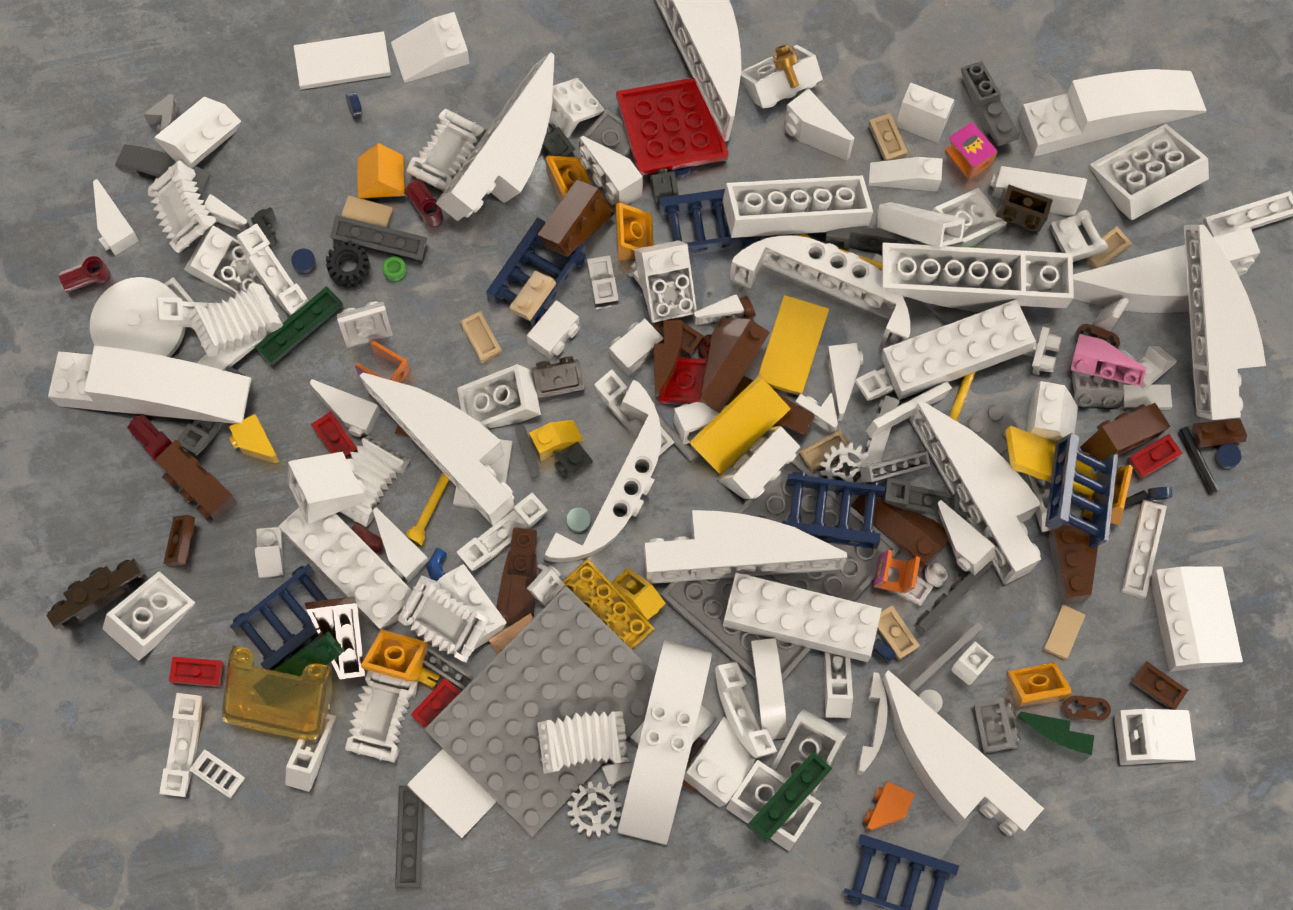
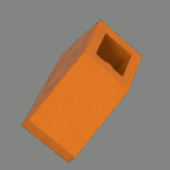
M888 781L883 787L879 785L873 798L877 801L874 810L869 808L863 821L867 824L864 831L870 833L902 821L906 817L915 794Z

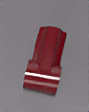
M414 180L409 183L404 189L405 194L422 216L423 222L430 227L438 226L443 220V213L441 207L436 204L437 200L434 199L422 180ZM428 211H436L434 214H427Z
M90 256L84 260L83 264L59 273L60 282L66 293L92 283L102 284L110 276L108 267L98 256ZM96 267H100L99 271L92 273Z
M143 414L133 418L127 426L130 433L140 441L144 450L154 461L172 444L171 440L162 431L159 432Z

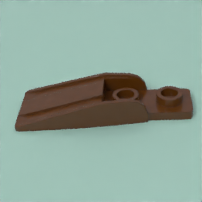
M743 376L726 405H729L754 380ZM777 393L791 409L772 427L781 426L782 428L785 427L805 435L815 419L814 413L796 406L795 403Z
M515 527L512 532L511 548L508 551L496 605V609L507 622L505 625H513L530 613L534 617L535 597L527 589L537 578V558L535 554L537 531L533 529Z

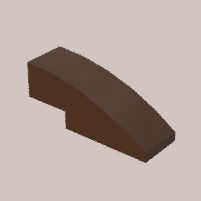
M665 320L664 344H654L655 396H661L675 372L683 341V320Z

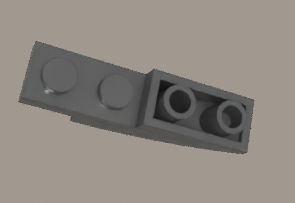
M983 61L961 67V73L968 94L987 135L991 134L997 146L1018 140L1019 132L1000 100L1001 93Z

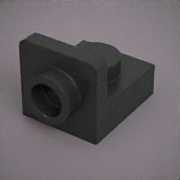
M560 127L554 129L547 128L542 146L549 156L566 157L575 150Z
M660 169L655 172V175L649 176L650 181H652L655 203H659V198L679 195L675 171L668 172V169Z
M271 207L258 211L251 218L252 224H258L270 242L269 248L276 245L274 240L276 232L270 224L276 220V217Z
M577 442L562 454L559 452L555 454L556 463H554V466L562 476L566 474L571 479L592 464L593 460Z

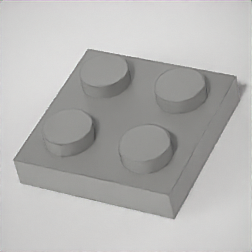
M999 399L960 422V424L982 438L1000 455L1008 451L1005 430L1009 426L1019 428Z

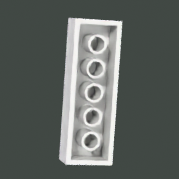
M863 175L727 183L723 197V205L731 238L819 233L849 227L868 228L873 214Z
M1016 299L883 348L881 359L899 400L936 387L943 382L955 380L1030 352L1036 340Z
M298 508L279 525L283 535L345 597L355 596L358 610L379 632L381 629L388 631L398 621L397 619L412 590L336 513L307 524L300 508Z
M735 573L723 626L868 662L872 654L882 608Z

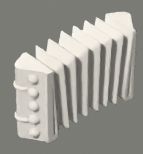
M446 108L438 116L440 124L436 123L437 130H434V135H431V141H427L428 147H423V152L419 151L420 157H413L406 170L407 173L415 176L417 179L423 180L443 192L486 131V128L476 124V122H472Z
M180 160L169 167L163 175L156 178L155 182L148 187V196L155 197L150 203L157 204L153 210L159 211L156 218L162 219L159 225L165 226L162 232L169 233L166 238L172 239L169 244L177 253L189 247L194 240L203 235L208 228L217 222L215 217L207 216L210 211L204 210L206 206L201 205L204 200H198L201 194L195 193L199 188L194 187L197 182L192 181L196 175L194 169H191Z
M255 282L251 283L247 293L241 290L240 295L236 293L235 299L229 297L228 303L222 299L221 305L215 302L213 307L208 303V308L206 309L200 304L191 311L188 318L208 357L217 356L220 349L226 353L228 346L234 351L236 345L243 348L244 341L251 345L252 337L259 341V333L266 337V329L272 333L283 326L278 316L279 313L276 312L269 299L270 296L266 293L263 285L255 284Z
M371 436L362 438L363 446L356 445L358 453L350 452L352 456L350 460L355 469L354 475L357 480L360 479L365 488L362 503L340 511L353 519L354 522H358L365 527L375 517L373 508H378L377 503H381L379 496H384L382 489L389 490L387 484H392L391 478L397 479L396 473H404L410 462V458L404 457L400 451L392 450V448L383 444L382 441L373 439Z
M421 576L416 586L413 587L414 590L405 606H403L397 620L405 626L412 625L410 631H418L417 637L424 636V642H432V647H439V651H447V654H454L455 658L467 662L468 656L475 651L476 643H478L480 636L485 632L487 623H489L491 618L485 611H476V608L463 606V602H456V598H450L451 594H447L445 589H440V583Z
M368 670L365 678L368 686H361L365 693L358 694L361 701L354 703L358 710L352 712L355 719L350 720V723L354 728L348 730L352 736L347 738L345 750L352 751L358 755L374 757L380 761L385 760L394 763L400 752L395 745L400 742L397 737L401 735L398 729L403 728L399 721L405 720L402 714L408 713L406 708L410 707L408 701L416 697L418 681H404Z
M585 711L582 717L575 713L572 720L566 715L563 722L557 718L556 723L551 720L537 723L544 774L559 772L563 766L569 769L571 764L575 767L577 762L583 764L585 760L590 764L593 759L597 763L602 759L605 764L608 759L613 764L629 762V747H627L626 724H624L623 711H613L609 716L604 711L600 716L595 711L591 716Z

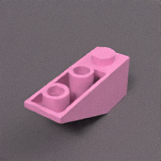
M1079 334L1070 370L1141 387L1146 367L1103 339Z

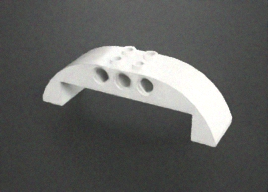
M776 236L753 243L739 252L732 260L730 280L751 289L763 265L888 319L889 322L880 345L889 347L909 338L910 318L903 296L883 290L882 271L860 259L854 253H845L831 243L824 244L811 238Z
M635 380L632 381L619 410L645 423L583 546L555 533L544 555L543 560L547 562H574L602 551L621 533L631 515L637 516L644 502L640 500L642 494H648L655 480L651 478V475L657 464L661 448L660 421L654 403L648 393ZM635 466H643L646 469V473H639L636 471ZM632 487L635 490V494L628 495L624 488ZM613 509H622L625 516L617 517L613 513Z
M664 640L617 833L667 845L698 720L712 651Z

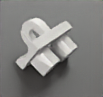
M1042 327L1039 342L1035 343L1032 351L1024 354L1034 357L1032 364L1033 375L1039 376L1041 371L1054 372L1056 357L1047 356L1045 353L1046 350L1059 352L1062 337L1050 334V328Z

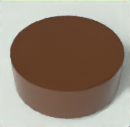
M748 296L739 298L744 308L743 317L745 319L756 317L755 310Z

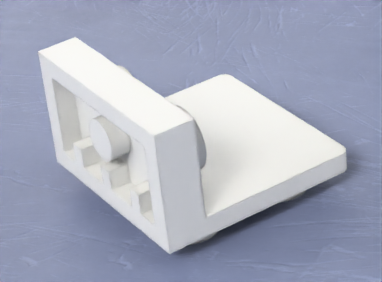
M578 78L553 86L549 124L553 128L560 127L565 136L569 138L580 121L603 114L605 109Z

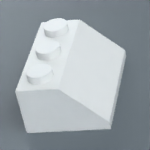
M799 45L793 46L798 62L793 65L799 82V86L795 88L790 87L784 69H776L773 57H769L742 70L740 80L755 104L761 108L773 107L776 105V102L784 98H791L796 95V92L812 88L817 82L823 80L815 54Z
M203 97L156 135L154 140L175 162L180 160L192 169L237 131L241 120L225 104Z
M781 426L771 427L717 480L743 499H756L764 492V485L779 476L781 473L779 469L784 464H789L797 456L795 452L800 446Z
M464 564L446 573L437 581L440 583V589H445L447 594H451L450 598H456V602H463V606L476 608V611H485L491 618L474 649L488 642L489 639L502 631L507 622Z
M757 760L731 798L726 809L746 823H749L787 779ZM809 795L772 836L771 840L790 852L821 802Z

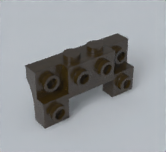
M134 558L132 560H125L113 572L107 566L96 568L89 574L88 578L72 583L68 590L63 593L67 600L57 602L46 614L52 626L56 630H63L65 628L63 623L73 616L83 620L125 594L124 589L129 587L127 584L129 581L137 576L142 579L147 577Z

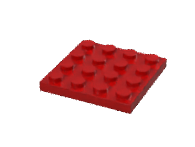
M695 78L616 91V99L634 162L641 175L652 174L660 169H668L669 171L728 160L729 155L725 142L696 85Z

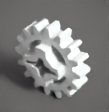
M843 441L840 442V448L838 449L832 445V453H824L825 458L828 460L821 461L820 465L826 467V469L820 472L821 475H827L826 479L836 480L833 476H839L844 481L862 483L861 476L856 481H854L853 476L856 472L860 471V467L873 464L871 460L866 461L869 453L864 452L862 454V446L859 445L855 449L851 441L848 447H845ZM849 453L855 454L859 459L854 460L849 456ZM839 454L840 460L838 463L830 466L833 458ZM847 462L848 466H853L850 468V473L839 469L843 467V463Z
M588 782L587 789L580 785V793L572 792L571 794L573 799H575L574 802L569 801L567 803V806L573 808V810L567 812L568 817H574L570 822L571 826L578 824L577 832L580 834L583 830H586L588 838H590L592 832H596L598 838H600L601 831L603 830L605 833L610 834L609 826L617 827L618 824L614 819L621 818L622 815L616 811V809L622 807L621 803H615L618 794L611 795L610 786L605 790L602 789V782H599L597 787H593L592 782ZM597 794L605 796L609 802L601 801L597 798ZM587 795L588 800L586 803L578 807L581 799ZM592 804H596L597 808H601L596 816H593L592 812L587 811L591 809ZM611 812L609 819L604 824H601L603 816ZM580 818H587L592 822V826L583 823Z

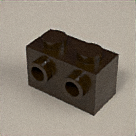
M1008 185L1001 196L996 217L1002 218L1003 221L1022 225L1028 230L1040 231L1047 221L1053 200Z

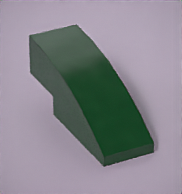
M1020 712L1016 716V721L1026 731L1054 749L1084 759H1088L1092 755L1094 735L1069 731L1071 721Z

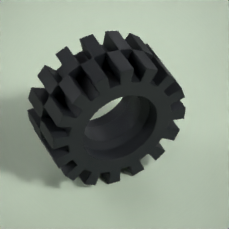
M344 241L340 242V247L335 244L333 246L334 250L330 249L328 251L329 256H326V267L335 283L339 282V285L343 287L344 284H347V287H352L351 283H355L357 286L359 285V280L364 282L366 280L365 275H369L370 268L365 249L361 248L358 243L354 245L353 241H348V245H345ZM345 257H353L357 261L355 269L347 272L339 268V263Z

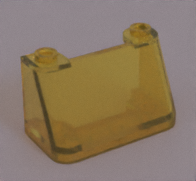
M233 645L228 660L222 707L223 719L232 725L301 740L316 739L322 731L331 706L332 666L322 664L308 665L300 677L254 667L255 656L250 649Z

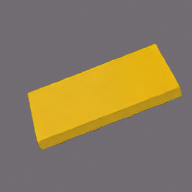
M784 295L758 374L770 387L798 396L803 394L829 308Z
M759 375L689 443L722 475L791 408Z
M1009 426L1005 431L1011 469L1031 475L1036 479L1051 482L1056 442ZM1076 460V471L1093 479L1092 468ZM1073 481L1074 492L1092 496L1095 493L1094 490Z
M588 558L562 581L631 650H634L655 630Z

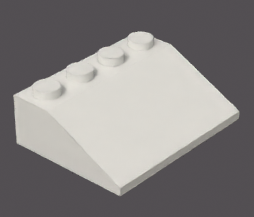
M1167 124L1089 164L1091 171L1117 208L1130 220L1136 219L1209 179L1208 158Z
M1175 567L1156 570L1151 575L1150 582L1169 672L1242 663L1223 568Z

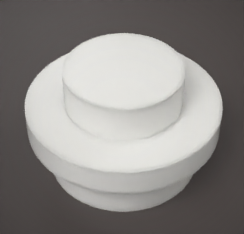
M939 563L929 564L925 567L926 581L935 587H941L948 577L945 568Z

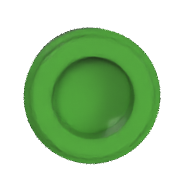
M397 256L387 258L382 265L383 274L390 281L401 280L406 274L405 262Z

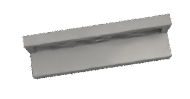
M962 614L903 668L896 677L915 693L974 639L983 627L979 623L973 625Z

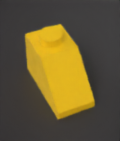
M256 414L243 419L242 424L235 423L229 426L232 435L228 437L234 449L239 447L245 455L272 463L279 462Z
M574 420L550 422L529 432L530 442L540 462L554 456L558 452L569 449L577 442H584Z
M629 567L611 582L647 620L657 614L659 609L666 604L653 585Z

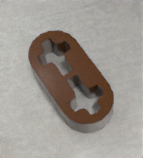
M1082 324L1074 334L1076 343L1078 342L1079 334H1083L1086 331L1090 337L1105 341L1107 339L1111 340V345L1117 349L1120 346V339L1115 333L1091 324Z
M1070 696L1062 703L1061 710L1063 715L1071 720L1102 722L1110 715L1111 707L1102 698ZM1075 702V706L1084 707V710H1077L1073 714L1072 709L1068 708V706ZM1099 704L1100 709H1104L1105 712L1097 716V712L1090 711L1089 708H1095Z

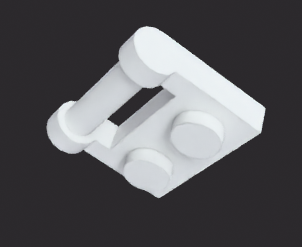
M1088 210L1080 211L1075 216L1050 223V230L1062 253H1072L1073 262L1101 254L1108 249L1106 241L1101 239L1091 221L1092 216ZM1078 226H1084L1093 245H1087Z

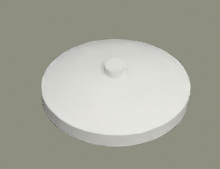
M135 277L114 284L100 296L91 313L90 334L94 346L171 357L180 346L186 327L158 321L157 297L178 298L177 295L162 282L151 278Z

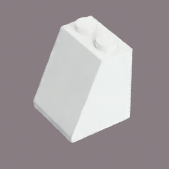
M910 83L901 104L896 126L938 143L955 101L952 98Z
M1043 381L1039 383L1030 399L1026 426L1027 432L1055 442L1070 433L1075 434L1078 405L1065 385Z
M343 452L288 462L287 484L307 524L362 503L363 493H365L364 485L360 479H356L353 463L350 459L345 458Z

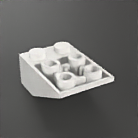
M584 136L580 137L579 151L581 157L579 160L586 170L589 169L592 172L595 184L598 187L602 186L605 190V196L611 205H616L618 202L629 205L642 197L643 177L629 158Z
M211 226L204 232L184 268L185 271L200 280L233 295H236V293L240 295L241 290L247 293L251 283L255 282V284L262 285V281L248 261L239 241L215 226Z
M678 240L634 249L637 272L651 322L693 315L697 308L688 245Z
M1134 709L1120 710L1114 715L1120 765L1195 761L1188 710Z

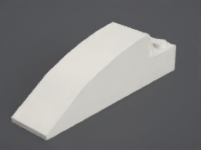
M655 0L693 78L696 80V85L724 142L728 141L735 116L741 76L739 34L730 0Z
M551 52L531 68L437 200L436 204L457 221L464 216L468 218L473 212L476 213L484 203L481 199L485 194L492 193L505 203L521 193L540 154L552 108L554 54Z
M1150 69L1117 72L1073 80L1066 94L1023 104L1019 120L1031 153L1035 157L1203 114L1207 110L1191 71Z
M1184 225L1196 416L1210 420L1241 417L1240 411L1243 409V401L1239 396L1241 375L1238 369L1266 366L1257 320L1236 270L1205 225Z
M1251 227L1213 237L1236 270L1238 276L1247 273L1260 254ZM1185 245L1073 274L1074 299L1106 307L1125 297L1129 303L1124 311L1141 313L1188 312L1189 298Z
M883 243L882 289L925 303L980 313L1016 299L1020 306L1067 308L1074 299L1072 253Z
M94 346L92 355L58 352L48 397L60 407L242 424L251 378L175 358L118 348Z
M367 373L360 375L368 393L492 526L514 509L513 491L504 481L498 482L495 471L490 467L504 455L501 441L487 428L457 407L417 387Z
M919 402L909 420L952 495L957 491L960 497L959 507L963 512H968L971 518H966L968 523L995 545V557L991 562L1003 584L1006 585L1030 573L1041 560L1040 551L1034 543H1031L1027 536V528L1022 522L1032 517L1040 507V501L1021 476L1011 469V465L982 438L927 403Z
M692 510V539L689 540V537L685 536L676 537L674 541H664L662 538H655L649 540V543H645L644 550L646 580L651 584L734 578L735 573L763 576L843 570L847 560V552L795 527L760 517L722 511Z
M888 670L882 678L887 697V709L897 739L922 784L941 809L958 825L978 804L981 813L989 819L993 817L1000 824V830L1007 836L1013 835L1016 838L1023 833L1044 808Z

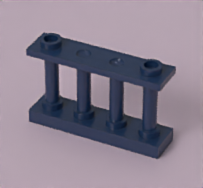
M725 189L659 198L660 216L666 215L669 217L673 241H682L678 215L685 212L692 213L696 241L686 242L689 255L739 248L745 249L761 240V236L731 238L728 235L723 205ZM702 210H715L719 238L706 240L701 216Z
M538 217L486 291L487 300L495 305L499 299L504 298L512 303L517 295L509 290L508 286L511 281L519 280L526 284L530 279V276L522 272L521 269L525 261H531L556 276V285L531 319L532 327L548 311V308L576 267H581L587 257L585 244L583 243L568 256L570 260L563 269L535 254L533 249L537 243H543L537 234L545 225V221Z
M1070 433L1056 441L1045 526L1052 530L1065 523L1077 527L1090 534L1089 547L1093 549L1107 542L1110 537L1115 478L1118 471V455L1113 454L1100 461L1079 451V436ZM1076 460L1098 470L1097 481L1077 472L1075 468ZM1073 481L1094 490V502L1074 493ZM1071 502L1093 512L1092 523L1072 515L1070 512Z
M803 472L788 474L786 485L794 486L790 519L782 521V524L795 527L826 543L871 549L878 548L881 534L875 533V530H873L876 497L883 498L885 486H880L877 482H866L863 484L810 477ZM803 488L818 489L815 518L811 524L802 523L800 520ZM827 491L842 493L839 525L836 528L828 527L824 523ZM852 494L866 496L863 528L860 531L850 530L848 526Z
M309 564L305 567H298L292 573V577L246 614L243 612L236 616L233 624L230 626L236 635L244 631L262 653L264 661L260 664L267 673L274 670L319 637L311 618L291 595L294 589L303 584L316 601L328 600L310 579L315 572ZM281 600L287 604L303 624V630L297 635L291 634L271 610ZM262 615L284 640V645L277 651L271 650L251 625Z
M860 834L855 847L861 848L862 856L852 890L845 888L841 896L847 897L846 902L861 906L862 902L884 910H911L921 872H924L926 869L934 872L936 877L927 910H938L945 881L949 880V877L954 878L957 876L959 865ZM875 854L885 856V861L887 862L877 897L874 898L862 894L871 858ZM901 861L910 864L911 872L902 904L898 906L886 902L896 865L900 864Z

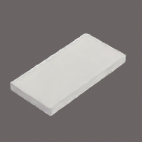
M384 31L294 45L301 90L391 76Z

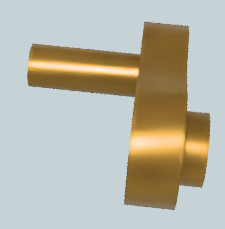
M788 44L775 48L776 52L772 54L777 70L784 69L790 87L795 88L799 86L793 69V65L798 62L793 46L789 47Z

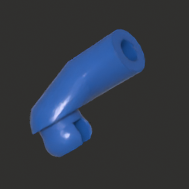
M440 548L435 549L427 564L429 577L435 581H438L446 574L443 572L441 564L447 553Z

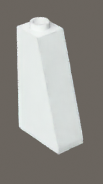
M1001 166L999 173L993 174L990 187H994L992 196L1001 198L1008 185L1053 200L1050 213L1072 217L1082 201L1087 179Z
M893 202L880 204L876 213V228L932 246L944 247L962 242L965 218Z

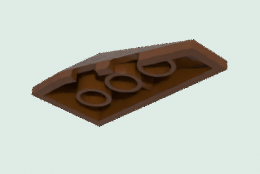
M722 317L710 336V348L706 358L707 365L699 400L720 413L770 332L751 319Z
M860 495L851 504V507L863 517L866 496ZM876 497L873 526L900 548L899 553L908 561L916 556L920 557L918 570L923 572L925 567L950 542L945 529L931 518L914 511L895 507L884 502V498Z

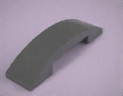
M124 144L115 165L135 173L141 171L160 177L176 162L169 154L146 147ZM194 166L192 169H194L196 175L192 181L197 182L194 187L199 188L195 193L202 195L210 173Z
M849 227L828 231L826 234V243H831L848 252L850 247L882 252L883 243L915 244L898 234L874 228Z
M230 366L226 369L228 372L246 376ZM195 420L192 425L188 424L177 441L183 449L197 456L216 436L224 423Z
M890 477L886 478L884 502L919 514L939 516L938 502L942 500L964 520H967V517L971 518L968 512H963L959 507L960 497L957 491L952 495L951 493L912 486L909 481Z

